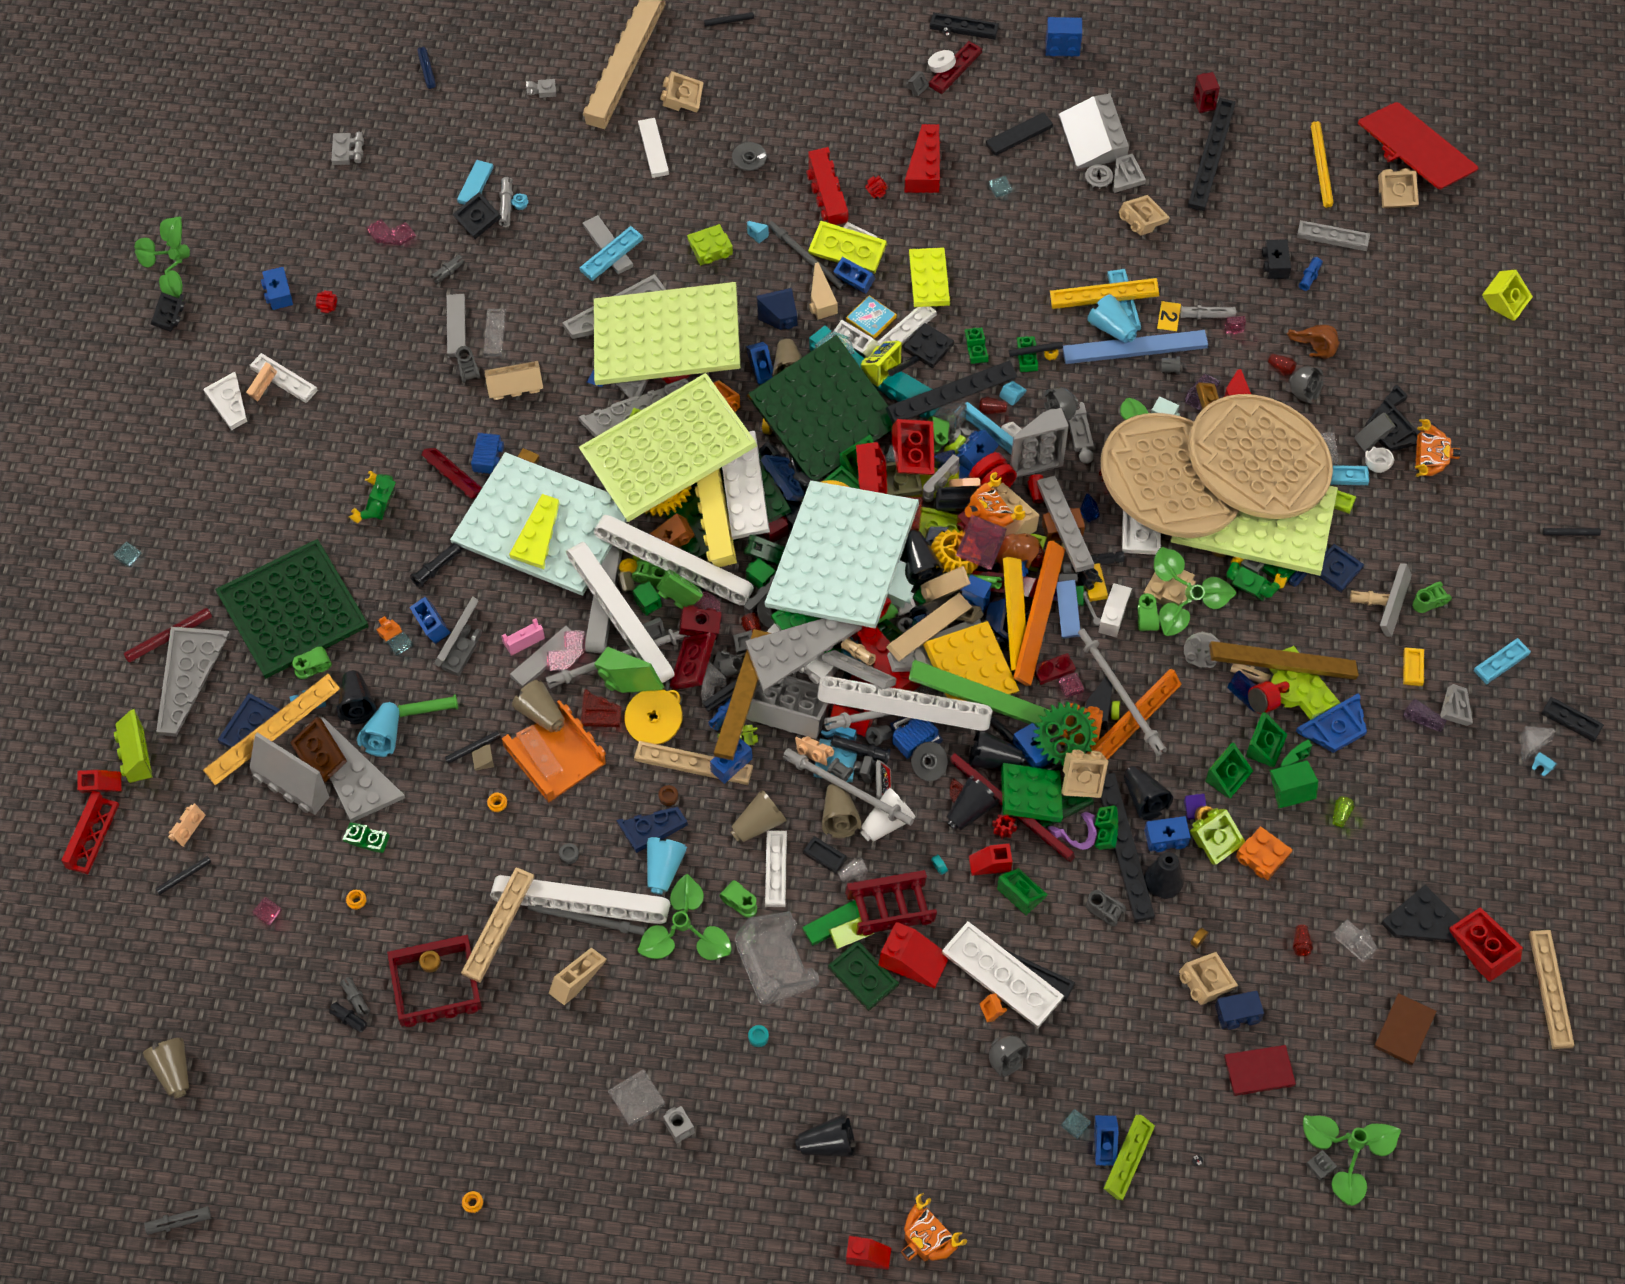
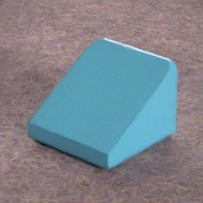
M748 221L747 234L760 243L769 236L768 226Z
M1011 381L1003 386L999 397L1014 405L1027 390L1016 382Z

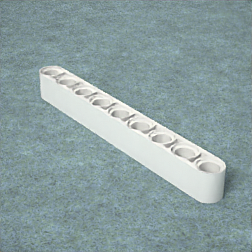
M602 516L594 529V534L599 539L666 571L670 568L691 583L735 604L745 605L753 592L754 587L750 582L612 516Z
M581 542L566 550L568 559L638 659L651 663L662 683L674 677L675 674L671 665L587 544Z
M830 676L822 677L819 681L818 699L822 702L980 731L987 730L990 726L992 709L988 705L890 687L883 689L874 684Z
M499 875L495 877L490 894L494 901H499L511 876ZM533 880L521 905H543V907L558 908L581 914L663 924L667 921L670 901L658 896Z

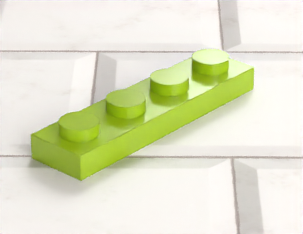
M1143 1115L1135 1116L1104 1187V1190L1117 1200L1124 1199L1155 1127Z

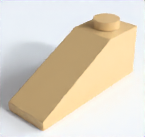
M815 263L811 304H809L812 314H815L817 320L838 314V303L819 263Z
M964 566L922 584L921 593L926 602L951 595L970 585Z
M590 948L554 976L549 994L565 1005L583 989L607 959L593 948Z

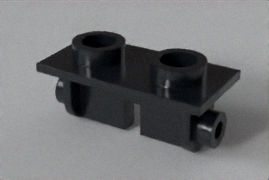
M1094 568L1075 572L1085 589L1091 590L1094 588L1095 582H1103L1098 575V571Z

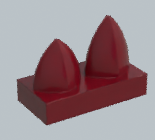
M1066 653L1036 664L1034 673L1040 685L1072 674L1076 672V668L1069 654Z

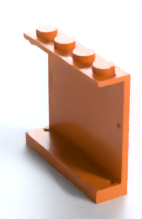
M560 700L557 701V705L565 719L564 726L560 731L550 732L536 723L513 739L508 734L502 738L503 747L548 803L606 764V752L604 749L594 743L595 739L592 734L584 731L581 721L578 718L575 719L571 715L572 711L567 704L563 705Z

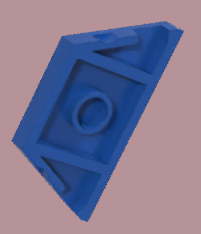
M1359 693L1297 727L1296 732L1333 753L1366 735L1367 729L1363 720L1364 714L1363 709H1361Z

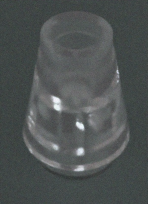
M855 858L837 873L842 882L865 876V873L869 871L862 858Z

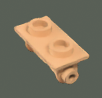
M808 736L802 739L795 737L798 754H804L809 759L825 766L828 765L827 758L834 755V750L831 746L823 743L820 744Z
M196 804L186 807L185 812L179 819L181 823L175 824L172 830L169 831L170 835L168 838L172 841L176 840L183 847L205 817L203 811Z

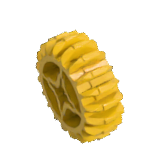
M947 529L945 533L941 532L935 537L931 545L932 550L943 565V572H950L964 566L966 573L970 575L977 569L981 560L979 544L975 543V538L970 539L969 534L964 535L963 531L958 533L956 529L952 530V532Z

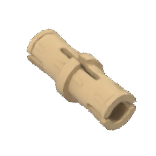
M1351 590L1350 603L1367 604V606H1372V604L1386 606L1390 594Z
M850 638L842 641L841 648L851 653L853 658L860 659L868 666L875 662L876 656L867 651L862 644H857Z
M1233 663L1230 672L1245 677L1248 681L1253 680L1258 683L1269 681L1271 678L1270 674L1259 671L1254 666L1249 667Z

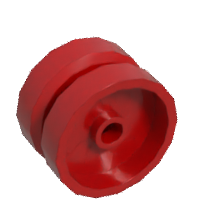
M995 452L977 462L969 473V478H979L980 485L976 486L979 488L985 482H990L991 474L997 472V477L994 480L1001 478V483L1010 488L1017 478V473L1010 464H1007L1006 459L1001 453Z

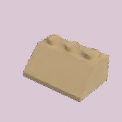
M538 361L484 370L489 398H493V400L503 399L504 395L510 394L512 397L520 396L522 392L527 391L529 393L540 392V389H543Z
M1001 483L998 487L991 488L998 492L1012 513H1014V508L1017 505H1022L1023 511H1025V518L1023 520L1014 519L1013 523L998 529V537L1004 540L1009 534H1032L1036 532L1039 514L1004 483Z

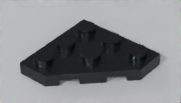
M1424 885L1382 920L1381 924L1395 938L1404 939V937L1416 938V940H1444L1448 943H1454L1456 939L1449 931V928L1461 919Z

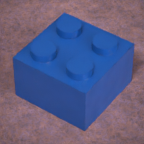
M1048 17L1045 40L1046 56H1080L1082 18Z

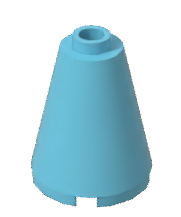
M1111 294L1104 296L1097 302L1099 306L1096 309H1091L1087 319L1091 325L1124 343L1132 342L1136 338L1137 329L1116 297Z
M383 703L359 732L357 743L360 747L361 745L366 748L365 752L377 757H386L389 753L393 754L396 747L399 708L394 703Z
M648 838L647 887L651 889V893L662 895L663 892L668 891L686 853L687 847L684 844L669 839L660 841V838Z

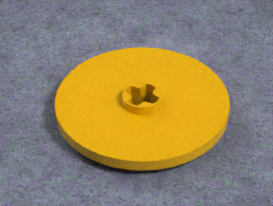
M666 690L642 691L629 702L625 711V725L630 735L636 741L660 745L669 741L678 732L682 723V708L675 696ZM656 713L658 718L651 721L649 716Z

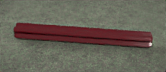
M204 608L171 627L193 628L210 619L212 614L208 608ZM171 627L124 652L126 660L131 662L168 642Z

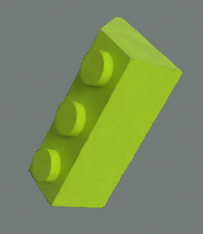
M133 709L116 723L117 731L114 732L116 743H119L120 746L117 749L118 757L123 762V765L120 766L121 774L123 777L126 776L129 783L153 777L143 725L135 709Z

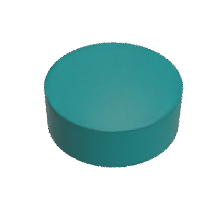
M938 854L931 858L934 867L940 875L948 872L947 866Z
M762 1025L753 1026L748 1032L749 1042L755 1047L766 1045L769 1040L768 1030Z

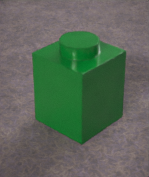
M760 558L755 562H751L746 568V580L758 589L766 586L770 582V578L776 574V571Z
M649 581L638 585L633 590L634 600L645 616L662 607L661 597Z

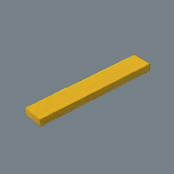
M1157 278L1050 291L1052 309L1097 304L1100 299L1109 294L1116 297L1118 301L1159 296Z
M1006 557L1003 558L1010 664L1011 671H1015L1026 630L1021 559Z

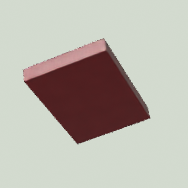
M713 632L684 637L674 669L675 676L672 677L670 682L671 689L678 690L702 685L716 638Z
M1286 1045L1230 1053L1224 1056L1234 1096L1294 1087L1296 1085Z

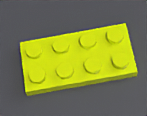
M820 221L808 253L839 263L843 256L875 274L887 241Z
M909 249L914 307L950 306L945 249Z

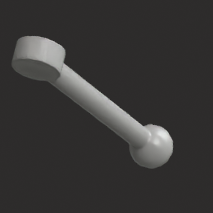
M1084 591L1085 602L1094 618L1093 623L1099 626L1101 619L1096 616L1087 597L1088 593Z

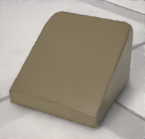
M630 571L618 573L620 590L622 592L634 590L632 573Z
M971 605L972 607L956 620L974 623L983 616V612L979 606Z
M490 744L472 752L475 771L494 767Z

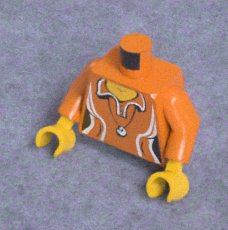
M1419 419L1422 422V427H1417V430L1422 432L1417 434L1415 469H1419V473L1416 476H1434L1450 464V459H1459L1461 450L1460 448H1451V439L1447 438L1445 433L1433 426L1428 419Z
M994 472L990 476V482H985L970 497V503L965 508V515L973 517L981 527L1001 529L1013 523L1014 519L1023 520L1025 518V511H1023L1022 505H1017L1014 508V513H1012L995 489H991L992 486L998 487L1001 484V478L994 480L997 477V472Z
M924 1193L919 1194L916 1197L917 1204L913 1206L908 1214L904 1227L905 1241L909 1245L901 1253L908 1261L917 1254L924 1261L928 1259L932 1261L946 1259L958 1249V1246L965 1245L967 1239L959 1242L958 1237L962 1232L952 1235L928 1208H923L931 1203V1198H928L926 1203H923L921 1197Z

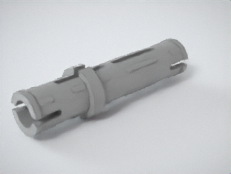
M504 177L501 179V192H499V197L501 198L499 225L502 226L503 222V227L510 226L511 199L513 198V180L509 179V177Z
M1197 305V307L1181 306L1180 316L1181 318L1235 319L1236 308L1202 307L1201 305Z

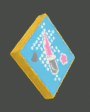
M869 295L846 317V321L875 339L896 319L897 314Z

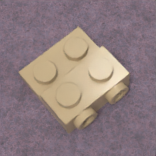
M671 71L669 77H665L663 87H666L662 91L660 98L663 101V106L677 111L682 107L697 113L700 106L703 82Z
M1387 169L1379 174L1378 182L1379 193H1381L1382 208L1417 207L1419 205L1416 171L1401 169L1400 171L1393 172L1392 169Z
M1148 195L1123 202L1118 212L1120 218L1131 225L1132 231L1137 232L1140 236L1153 232L1156 226L1165 224L1170 219Z
M1183 570L1181 574L1177 575V577L1191 583V585L1196 584L1194 580L1195 575ZM1154 573L1143 594H1152L1156 598V602L1162 605L1176 603L1179 606L1187 600L1185 595L1187 586L1175 580L1174 577L1169 581H1163Z
M1072 750V753H1066L1063 767L1065 777L1062 794L1065 796L1101 798L1108 766V760L1098 751L1084 754L1081 750Z
M1217 952L1187 962L1179 970L1181 982L1188 985L1191 990L1192 999L1198 1001L1200 1005L1216 1000L1219 995L1235 990L1238 986Z

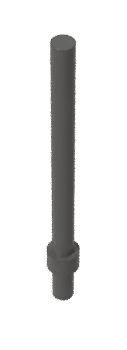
M773 221L769 222L768 227L776 233V236L781 241L784 240L813 267H815V263H819L825 277L839 290L844 289L845 285L792 239L784 228H780Z
M528 905V910L612 928L620 930V933L629 934L630 932L644 935L646 931L645 927L631 925V922L627 921L618 922L558 908L543 907V905Z

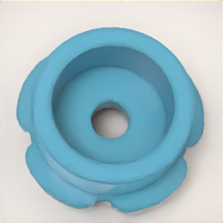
M515 194L511 203L515 209L523 210L527 207L528 197L525 194Z

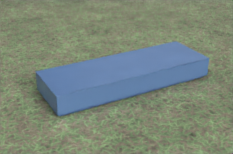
M1075 580L1057 582L1056 588L1062 639L1080 637L1078 631L1081 629Z

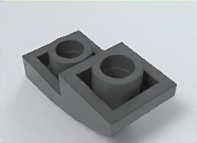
M1382 413L1364 427L1354 439L1363 451L1366 452L1379 439H1385L1396 426L1386 413Z

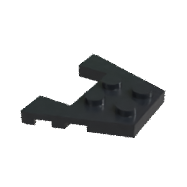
M1398 385L1394 386L1391 393L1386 396L1384 402L1365 424L1366 427L1382 413L1387 414L1396 427L1385 439H1379V442L1390 452L1417 445V434L1422 432L1417 431L1395 408L1407 399V394Z

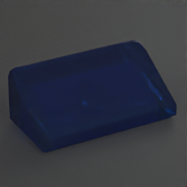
M1238 670L1227 688L1248 708L1256 712L1250 706L1248 700V692L1255 684Z

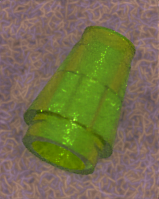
M1339 796L1338 800L1335 801L1333 825L1344 827V824L1355 808L1352 799Z

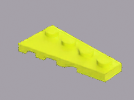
M541 494L509 553L510 558L541 569L545 568L546 556H548L549 543L553 534L552 530L560 505L559 499Z

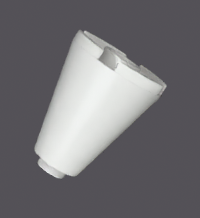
M891 788L886 790L880 801L891 807L896 804L900 805L901 812L914 819L915 815L906 803H903ZM874 807L861 825L862 831L860 833L867 841L871 839L874 842L906 823L899 819L892 822L888 818V813Z

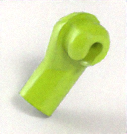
M959 434L954 443L944 448V455L948 458L953 454L957 455L959 453L958 449L965 444L967 438Z

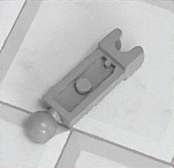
M1080 402L1079 410H1076L1074 417L1067 421L1075 452L1081 451L1079 454L1080 461L1088 464L1094 458L1091 451L1094 444L1085 405L1083 402Z

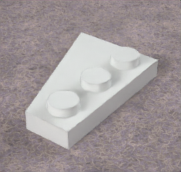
M235 372L203 389L231 430L247 422Z

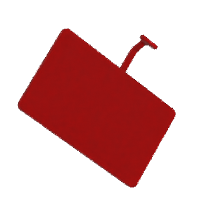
M1398 102L1390 104L1358 121L1362 128L1384 145L1382 149L1385 151L1384 159L1387 162L1397 158L1402 159L1437 189H1443L1478 170V166Z

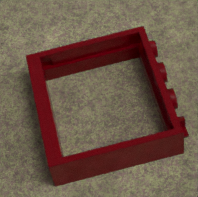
M468 934L387 952L398 1020L401 1027H413L421 1022L432 1023L444 1017L454 1018L462 1013L473 1014L482 1009L478 982L470 979L474 999L405 1014L397 965L419 961L421 955L426 951H434L439 956L465 951L466 959L468 960L472 953Z

